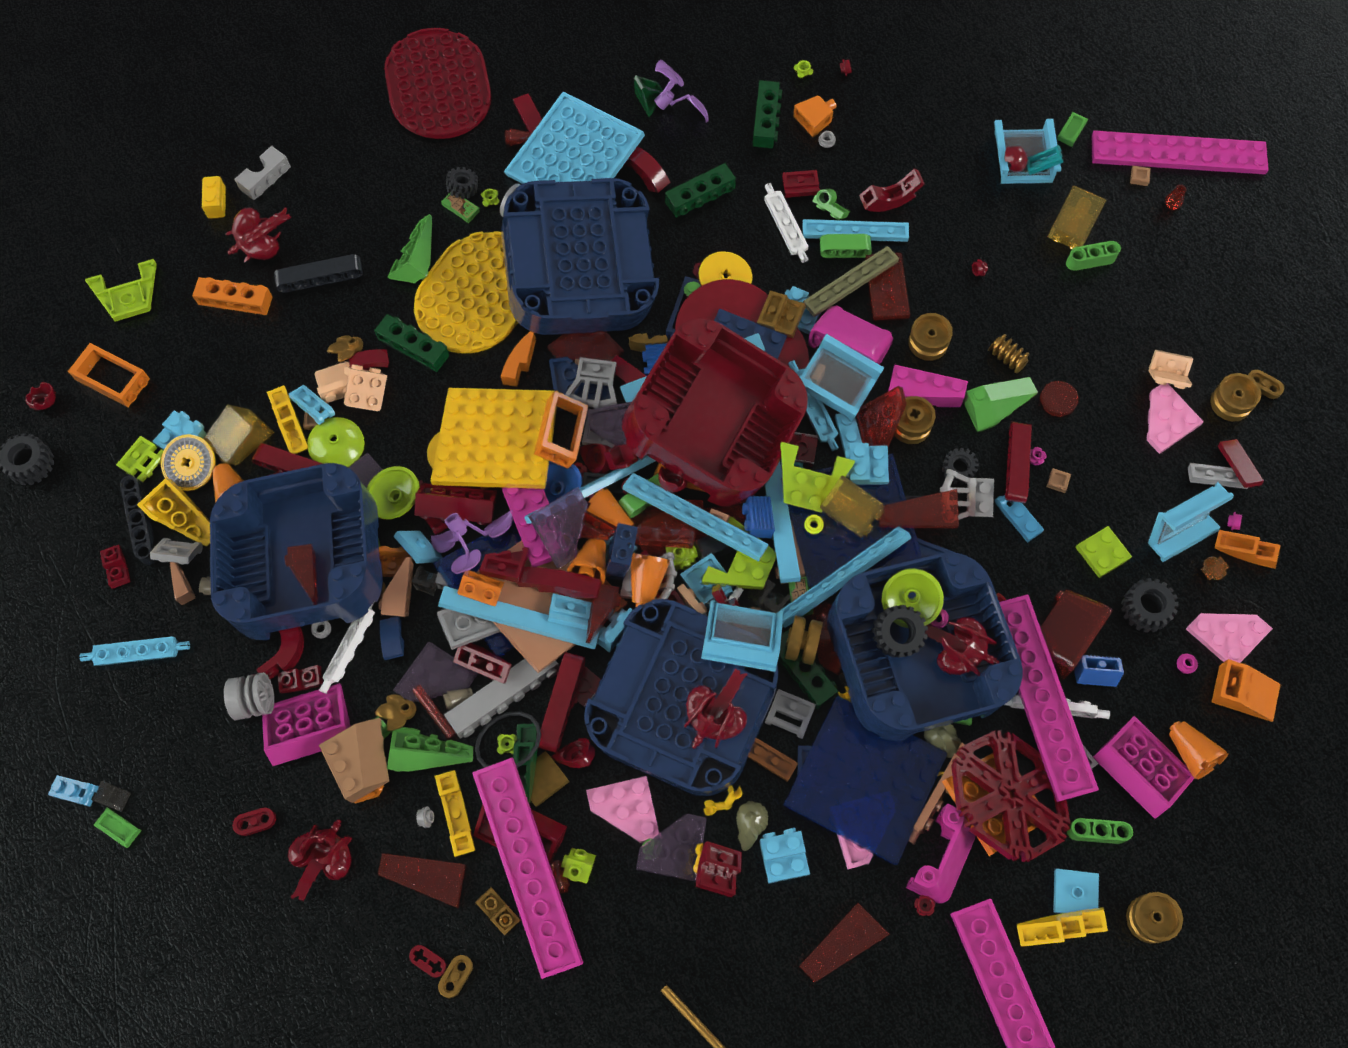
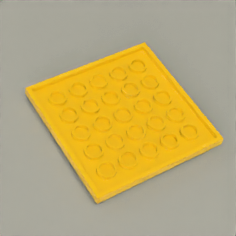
M448 388L431 475V484L545 489L549 460L535 455L534 451L546 402L554 391ZM557 406L555 407L554 416L548 436V441L551 443L553 439Z

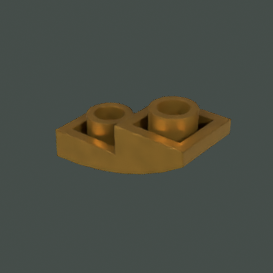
M647 333L635 334L629 337L630 349L640 352L646 351L645 345L668 343L666 335H657L651 339H648Z
M492 887L475 902L504 935L520 921Z

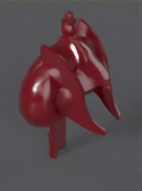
M285 207L284 210L270 218H260L257 210L253 208L240 210L234 218L232 230L226 233V235L233 234L236 244L229 248L228 254H234L238 250H242L247 255L244 262L251 258L266 260L274 257L279 250V243L276 239L281 232L279 231L274 237L267 234L291 218L290 214H286L287 208Z
M961 617L956 622H949V624L954 626L955 636L938 627L926 625L928 626V630L925 631V634L928 635L927 637L936 640V642L941 643L944 647V650L937 657V664L943 672L950 675L973 672L980 676L977 667L982 661H987L992 665L1000 663L996 660L997 658H994L987 652L988 644L996 645L997 643L987 636L984 627L974 618Z
M735 668L726 686L723 687L717 698H715L717 693L705 685H699L691 690L686 702L689 720L685 723L684 728L692 724L697 731V736L692 741L694 749L700 746L699 744L702 743L705 737L715 739V748H718L721 740L736 737L743 731L747 724V714L742 708L733 706L731 702L739 690L743 679L748 675L747 673L740 674V670Z
M338 819L334 822L330 829L318 830V825H314L310 832L299 836L291 844L288 850L289 862L296 867L308 865L291 899L299 896V900L304 901L321 869L325 876L331 880H339L348 873L351 865V854L347 845L351 842L352 838L349 836L341 838L336 834L341 826V820Z

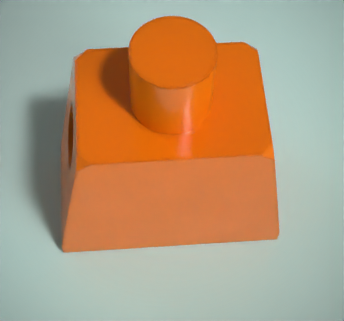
M815 96L796 104L793 116L812 137H815L831 123L836 103L833 99L825 102L820 96Z

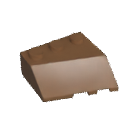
M381 718L354 724L319 745L344 798L352 803L389 782L383 746L384 739L381 731Z

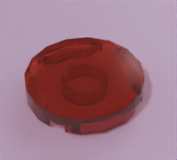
M1054 381L1044 387L1040 395V402L1046 412L1053 416L1061 417L1074 411L1079 397L1072 385L1062 381Z

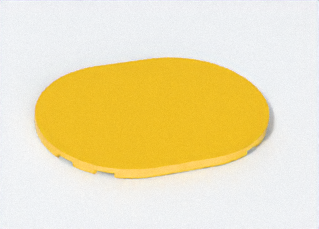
M476 232L452 243L443 252L417 289L414 314L421 332L428 334L436 342L441 341L450 352L475 353L487 350L503 341L518 324L509 306L501 232Z

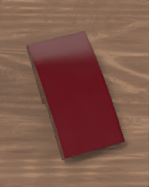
M387 349L354 353L348 359L349 367L352 364L363 366V370H369V367H388L389 364Z
M118 544L100 551L102 566L106 569L108 585L111 589L130 583V576L121 546Z
M319 665L301 670L295 668L277 673L279 693L307 690L323 684L322 669Z

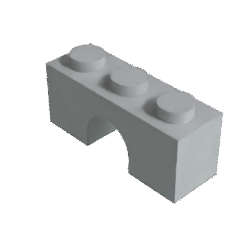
M273 146L260 156L264 166L262 171L252 172L246 168L235 178L239 189L253 200L262 195L270 185L274 184L291 167L287 157Z

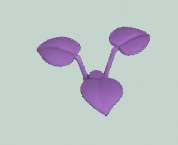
M663 60L658 61L655 71L663 73L670 81L665 89L654 99L657 106L664 110L669 104L673 106L679 101L689 99L702 113L707 123V110L695 96L687 94L673 100L674 95L670 90L675 84L682 87L684 82L679 74Z
M511 511L488 524L483 531L469 523L467 519L462 520L458 513H453L445 520V524L450 530L440 535L431 536L432 545L438 553H443L450 550L456 541L459 540L466 554L458 557L451 566L454 574H460L474 568L481 559V552L478 549L469 552L462 538V535L467 532L466 527L469 526L484 536L489 535L491 538H495L510 528L513 516Z

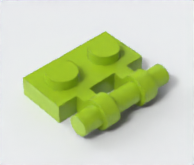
M140 436L116 465L131 476H134L138 471L141 472L137 479L143 483L147 477L150 478L153 475L152 471L157 465H161L164 450L161 449L155 454L154 451L157 449V446ZM149 458L152 459L146 467L143 466Z

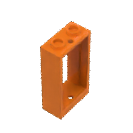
M89 343L68 370L69 374L76 381L126 407H129L136 400L137 395L150 379L144 370ZM101 357L135 374L121 393L87 377Z
M554 391L546 402L534 454L568 469L577 459L588 405L563 393ZM556 406L577 415L570 451L548 441Z

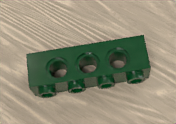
M759 80L753 147L773 148L774 141L777 142L778 131H775V127L779 128L780 117H776V114H780L781 103H778V100L782 98V89H779L780 82Z
M724 163L665 192V203L675 218L685 215L690 210L699 208L704 203L731 192L735 189L736 178Z
M387 314L374 330L378 340L435 372H438L449 357L447 346L444 343L434 341L428 334L418 332L412 325L407 326L395 316L391 317Z
M788 629L781 634L778 661L811 703L816 704L815 708L819 710L837 696L838 686L832 679L829 680L821 664H816L815 661L813 665L802 662L803 650L800 649L798 659L795 661L785 659L788 647L786 646L789 634ZM807 665L810 670L803 672L799 666ZM812 681H820L822 683V687H814L812 685Z

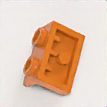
M468 570L465 571L457 593L476 601L496 606L505 582Z

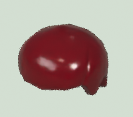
M1008 146L1005 150V161L1011 164L1009 170H1012L1013 173L1023 171L1028 161L1025 149L1021 146Z
M41 382L40 387H31L25 401L33 410H44L54 404L56 394L49 383Z
M661 467L659 470L658 480L660 486L665 491L674 493L686 487L688 481L668 468L664 469V467Z

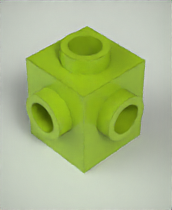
M678 541L675 545L665 548L666 553H674L675 571L687 570L697 563V550L688 541Z
M572 848L569 856H564L561 867L565 868L563 876L571 881H580L587 884L596 855L587 853L583 849Z

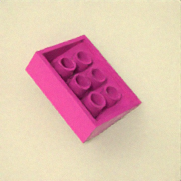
M341 684L330 686L327 694L316 690L274 703L272 713L262 715L264 751L272 766L320 752L319 745L351 727Z
M1135 716L1093 756L1155 819L1173 805L1194 779L1187 766Z

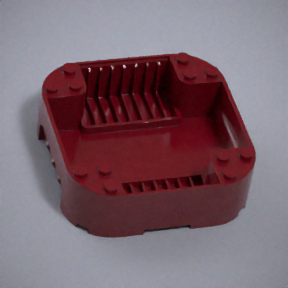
M693 319L677 328L659 355L624 414L622 431H624L627 439L626 444L638 458L642 460L646 455L710 494L707 501L719 506L730 507L731 505L746 502L749 496L752 497L771 478L781 459V441L790 443L806 412L808 404L807 391L801 378L794 370L729 328L713 320Z

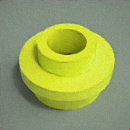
M810 515L806 518L804 527L808 533L818 534L823 530L824 522L820 516ZM815 522L818 526L813 528L810 524Z

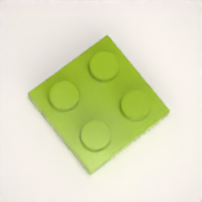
M1109 526L1076 546V549L1099 578L1132 557Z

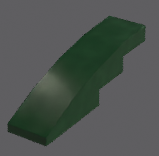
M534 723L517 724V742L514 743L513 755L515 764L528 756L535 746L537 731ZM537 750L527 762L517 768L529 803L534 785Z

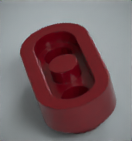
M260 808L240 814L233 821V830L241 836H248L270 829L276 822V815L269 808ZM268 816L269 820L263 823V818ZM248 822V827L243 829V824Z

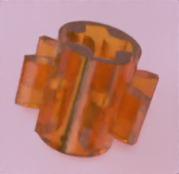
M1212 556L1204 561V567L1201 570L1209 580L1212 578L1220 580L1225 577V569H1228L1229 566L1221 556L1218 558Z

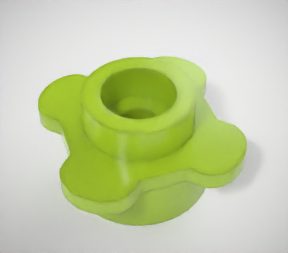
M802 60L794 66V70L797 71L799 78L813 74L808 61Z
M487 189L482 192L483 205L486 207L493 204L498 205L500 203L497 197L498 191Z
M515 734L499 735L497 738L499 745L497 752L499 754H514V743L517 741V736Z

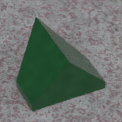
M636 75L634 77L635 94L648 117H650L657 107L654 99L663 90L658 82Z

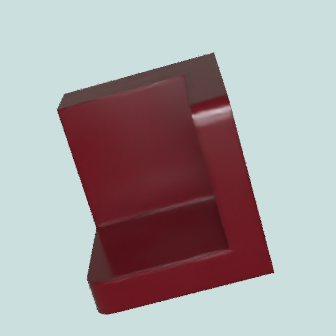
M627 444L615 445L604 452L610 470L628 468L638 461L637 456L630 450Z

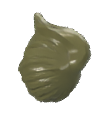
M951 724L924 731V738L928 745L948 758H953L954 753L957 752L961 745V740L956 734L957 731Z
M748 801L741 805L737 812L738 839L743 851H747L753 846L758 835L765 831L768 825V811L765 806H762V803Z

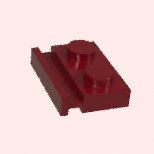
M817 170L782 173L785 198L814 196L820 191Z

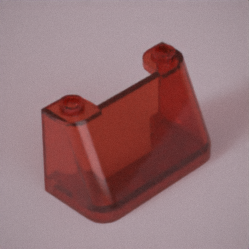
M1068 589L1064 592L1060 590L1054 600L1057 602L1040 627L1057 676L1062 680L1076 667L1113 611L1112 608Z

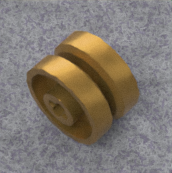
M927 313L918 317L912 326L909 336L911 352L923 360L933 361L941 358L946 353L952 338L950 322L944 316L936 313Z
M1241 373L1230 374L1222 380L1212 393L1210 403L1212 409L1219 417L1228 421H1240L1246 418L1259 403L1261 390L1258 383L1250 376Z
M908 396L902 399L896 405L891 420V430L894 436L907 444H918L924 441L929 436L936 418L935 409L929 401L922 397Z
M795 615L792 628L790 627L786 646L788 647L785 659L795 661L798 659L801 649L803 650L802 662L813 665L823 622L812 620L808 631H805L806 619Z
M1153 892L1142 895L1131 902L1127 908L1126 920L1130 931L1140 941L1152 944L1168 941L1177 936L1182 928L1183 916L1181 908L1173 898L1167 894Z

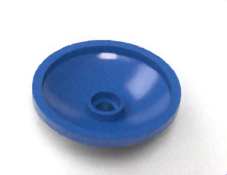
M549 461L546 488L543 490L550 504L582 487V475L574 464L567 469Z

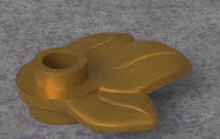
M341 336L337 338V342L328 347L327 352L338 353V362H342L351 358L354 353L360 352L363 349V341L359 337Z
M393 694L387 696V703L379 706L375 712L376 716L388 719L387 731H393L403 727L406 720L411 719L415 715L416 705L411 700H405L402 696Z

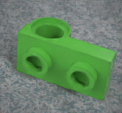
M833 189L820 190L812 200L817 204V208L829 211L830 215L838 220L847 218L850 212L835 203L837 195ZM825 193L829 195L827 202L824 200Z

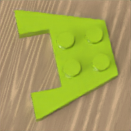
M154 259L138 263L141 279L106 289L102 275L85 279L114 321L151 310L156 273V262Z
M781 441L783 502L822 512L854 465L855 460L837 456L832 475L794 466L799 446Z
M730 516L729 524L748 533L741 523ZM768 546L758 562L737 551L728 573L708 566L701 584H720V586L724 587L729 585L738 586V588L763 590L776 560V553Z

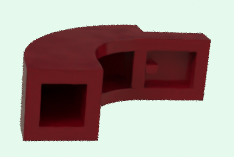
M638 146L623 165V167L633 169L642 178L646 187L651 192L659 193L670 183L668 176L659 163Z
M913 169L896 184L888 187L871 185L859 196L865 210L882 212L902 206L915 198V192L925 183L919 170Z
M300 626L279 631L281 635L280 649L275 656L256 669L258 673L264 672L268 675L269 679H272L278 675L277 673L281 669L288 671L296 666L304 647V636Z

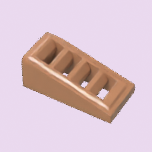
M170 562L175 600L183 605L195 599L196 596L182 567L176 562Z

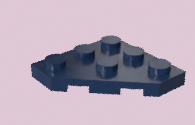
M568 357L550 359L554 391L565 395L576 379L578 365ZM585 383L579 385L574 392L575 395L582 398ZM590 384L588 399L595 400L596 384ZM603 386L600 400L610 399L608 386ZM557 407V411H563V410H564V409H561V408Z

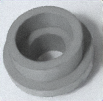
M824 131L819 136L818 141L822 147L830 148L835 144L836 138L831 131Z
M328 621L313 623L311 632L316 638H325L331 632V624ZM320 627H325L324 631L319 632Z
M423 807L417 811V823L419 826L429 828L434 821V813L429 807Z

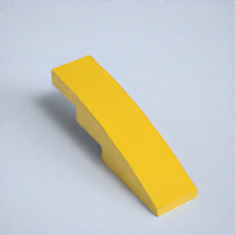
M283 385L268 391L267 394L272 404V409L289 452L297 454L307 450V441L286 387Z
M1103 907L1062 913L1017 924L1021 946L1065 942L1064 939L1086 937L1087 933L1108 931Z

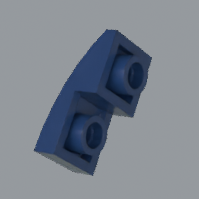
M399 616L380 620V639L384 660L404 656V640L401 636V619Z

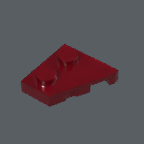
M524 547L522 551L512 553L510 550L501 553L485 554L479 570L480 574L519 583L529 554V548Z

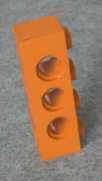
M199 277L192 295L198 305L267 315L272 300L269 289L263 285L254 286L244 282L234 283L229 280L221 281L210 277Z

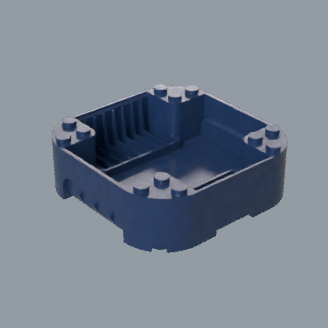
M617 178L591 179V181L571 182L539 180L530 181L518 186L508 196L504 206L501 235L509 306L514 318L520 325L531 332L542 335L622 331L639 325L647 317L658 292L659 278H654L653 274L654 264L651 259L650 251L652 249L649 245V230L647 229L649 205L641 191L638 192L631 186V183Z
M325 463L242 481L234 484L218 498L210 516L211 600L216 611L239 632L251 639L269 640L270 632L337 618H342L346 623H350L366 615L369 612L368 608L373 602L378 601L383 585L377 529L379 528L378 510L374 498L358 476L344 465Z
M953 552L940 553L860 573L843 586L829 609L827 617L828 631L849 688L848 692L854 711L862 725L868 731L881 736L880 738L894 741L905 740L909 736L921 731H928L932 728L946 726L977 716H981V719L985 718L1009 702L1020 688L1023 676L1021 659L991 579L978 562L966 555ZM910 568L921 569L933 575L943 591L944 602L942 609L949 615L948 624L939 629L955 636L954 626L949 624V622H956L961 617L974 618L984 627L987 636L997 643L996 645L988 644L987 652L989 655L997 658L996 660L1000 663L992 665L987 661H982L977 667L980 676L973 672L961 675L947 674L937 664V657L944 650V647L941 643L929 637L923 641L925 644L919 648L920 651L911 656L898 658L882 653L883 650L878 649L876 646L877 642L873 641L872 637H875V635L872 633V628L875 627L873 624L874 620L884 610L882 592L889 578L901 570ZM910 592L908 596L910 598H914L916 594L914 592ZM938 615L937 621L941 622L942 616ZM892 622L890 635L895 642L903 644L909 637V628Z
M655 599L637 606L626 617L623 623L624 632L619 643L616 645L617 648L611 661L608 662L605 674L599 682L594 697L592 699L588 698L586 703L585 724L591 739L610 758L690 794L698 796L716 795L727 790L730 785H733L745 766L776 693L778 666H776V672L701 659L708 616L672 600ZM716 620L714 637L768 646L759 637ZM735 668L740 670V674L747 673L748 675L743 679L739 690L731 702L733 706L742 708L747 714V724L743 731L736 737L721 740L718 748H715V739L705 737L702 743L699 744L700 746L694 749L692 741L697 736V731L692 724L684 728L685 723L689 720L686 702L691 690L699 685H705L717 693L715 696L717 698L723 687L726 686Z

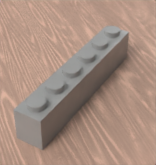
M524 659L510 669L506 684L493 680L444 714V716L460 739L463 736L468 737L475 731L476 727L487 724L493 715L504 712L513 701L518 702L525 696L526 692L537 689L543 680L553 678L558 673L559 665L555 660L541 672L537 673L527 660Z

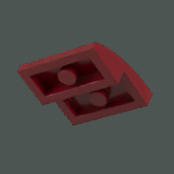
M706 841L698 864L696 887L728 897L736 895V874L741 872L742 852Z

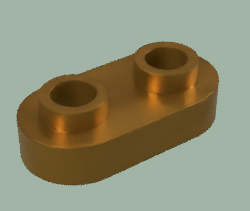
M1252 370L1248 374V376L1257 381L1262 395L1276 399L1283 393V384L1263 371Z
M458 955L453 958L438 984V990L442 996L453 998L459 994L473 969V963L470 958L464 955ZM461 963H465L466 968L463 971L459 970V965ZM452 982L454 984L453 990L448 991L447 985L448 983Z

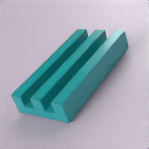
M1055 146L1028 157L1027 171L1029 175L1063 163L1060 146Z

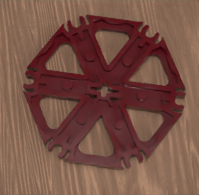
M999 730L984 735L958 749L956 755L960 758L956 757L952 760L951 769L956 810L964 809L959 813V817L963 815L968 817L969 822L965 824V827L974 825L968 831L1007 859H1012V861L1019 859L1020 854L1022 862H1029L1065 841L1064 839L1067 836L1062 831H1068L1070 829L1069 825H1071L1067 800L1057 802L1040 752L1013 733L1007 732L1002 737ZM983 746H990L994 752L996 770L976 757L973 752ZM1016 750L1035 764V770L1022 777H1019ZM962 776H967L988 791L989 794L972 803L967 802L963 793ZM1044 789L1051 790L1054 795L1056 814L1032 796ZM1000 813L1003 815L1006 836L1005 844L1000 843L986 833L982 826L983 822ZM1026 819L1042 830L1047 837L1044 843L1035 848L1030 846Z

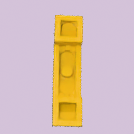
M453 770L436 775L435 779L446 816L454 857L475 851L473 836L456 771Z

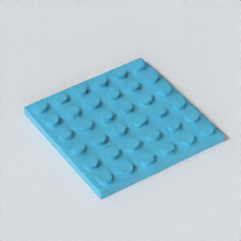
M562 92L507 166L504 173L521 184L539 180L571 182L591 181V179L614 178L645 134L643 131Z

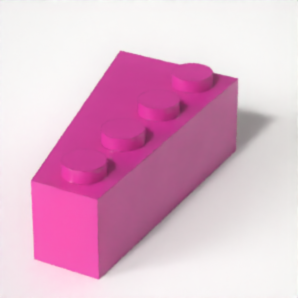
M894 365L884 407L897 405L908 396L925 398L932 405H936V407H961L968 381Z

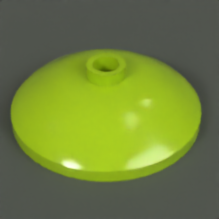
M333 417L325 419L322 424H317L312 429L307 445L312 460L323 464L337 463L349 468L360 459L365 442L360 428L354 422L346 418ZM336 437L337 440L331 441V438Z
M401 466L386 468L375 475L368 484L367 490L376 502L378 518L394 519L404 515L413 507L416 492L420 487L417 477L411 470Z
M910 568L901 570L891 576L883 588L882 605L884 610L900 605L913 607L914 611L921 613V618H925L924 626L933 622L943 607L944 596L941 585L933 575L921 569ZM910 592H914L916 596L914 598H910L908 594ZM897 619L893 621L899 626L908 628L907 624L902 620Z

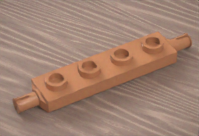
M954 753V756H953L952 760L955 759L956 757H958V758H960V757L957 756L956 753ZM952 760L907 841L914 845L920 834H923L925 830H930L934 819H932L936 811L939 813L944 805L942 799L945 794L949 795L942 781L952 776Z

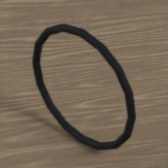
M522 711L507 712L496 716L484 726L478 735L475 745L477 760L484 768L490 765L486 764L480 756L479 746L481 738L491 725L508 716L521 715L529 718L536 726L537 731L535 746L528 756L516 764V767L522 766L533 756L539 747L541 730L539 723L532 715Z

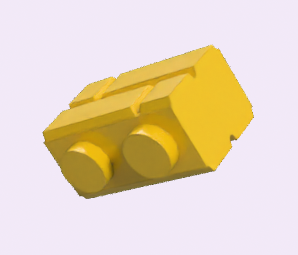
M219 176L204 177L202 182V209L210 219L225 217L226 187Z

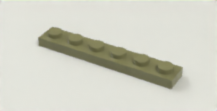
M888 246L805 299L803 303H805L806 309L813 317L817 316L896 264L899 258Z

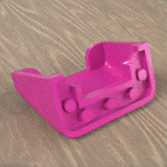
M830 306L811 329L808 346L816 349L821 344L825 335L828 334L880 365L892 345L893 337L891 332L886 329H881L854 316L839 306Z
M948 803L940 810L935 820L942 829L940 836L950 840L938 869L932 866H923L919 869L915 878H910L906 887L919 895L932 898L935 903L939 904L948 901L951 897L975 840V835L968 831L971 827H965V824L968 823L964 815L959 817L961 810L957 811L956 807Z

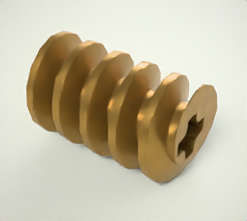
M1004 334L991 344L988 351L993 350V355L999 354L998 359H1004L1003 363L1005 365L1009 364V368H1015L1014 372L1018 373L1027 364L1029 353L1027 352L1022 355L1023 348L1016 350L1018 344L1016 343L1011 346L1012 339L1005 341L1007 335Z

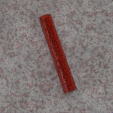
M421 685L415 687L412 690L414 695L447 739L451 738L456 734L454 729Z

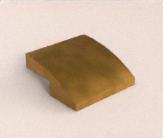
M770 291L757 324L793 338L806 305L805 303L788 299L787 295Z
M546 751L539 755L536 761L531 801L535 807L569 783L567 777Z

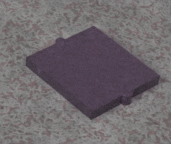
M369 453L348 467L358 476L366 488L373 477L383 470Z

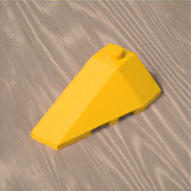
M165 478L137 504L151 519L196 542H201L204 546L210 544V520L172 479Z

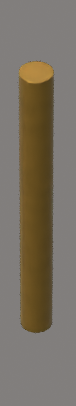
M667 985L661 990L666 998L713 1048H725Z

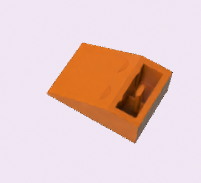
M1228 659L1219 666L1212 703L1273 722L1280 684L1248 665Z

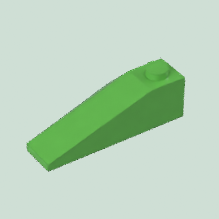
M430 214L421 219L409 237L411 241L401 250L403 255L400 260L397 259L393 263L388 275L389 279L415 283L427 277L431 259L432 216Z
M1030 377L983 385L968 390L965 393L963 404L977 432L995 427L1019 406L1033 398L1038 391Z
M401 727L392 731L387 768L397 772H409L472 762L473 746L453 740L445 742L437 739V735L431 734L429 737L420 734V730Z

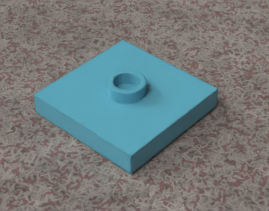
M397 531L394 535V538L417 564L440 562L443 558L421 531Z
M1063 869L1054 870V913L1062 914L1098 908L1099 874Z

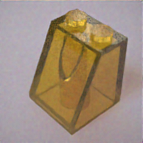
M1073 186L1048 237L1069 246L1071 249L1083 246L1100 215L1106 199Z
M227 405L204 437V440L210 444L214 453L220 456L219 459L223 463L239 465L258 448L260 443L267 440L274 431L250 409Z
M843 475L820 506L824 514L860 538L870 533L873 528L871 526L872 522L875 519L879 520L884 512L882 509L883 504Z

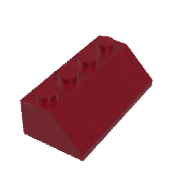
M422 482L415 495L414 515L420 516L423 519L435 517L445 521L449 515L458 513L462 520L467 519L468 522L473 521L480 525H487L492 523L494 519L498 490L432 485L431 483Z
M482 805L473 836L497 847L484 806ZM531 809L549 864L551 865L562 843L567 826Z

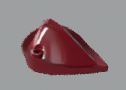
M595 443L579 448L584 463L592 473H608L610 468L604 452L611 449L610 446Z
M581 738L566 745L553 754L551 758L568 767H586L591 764L595 756V746L589 739Z

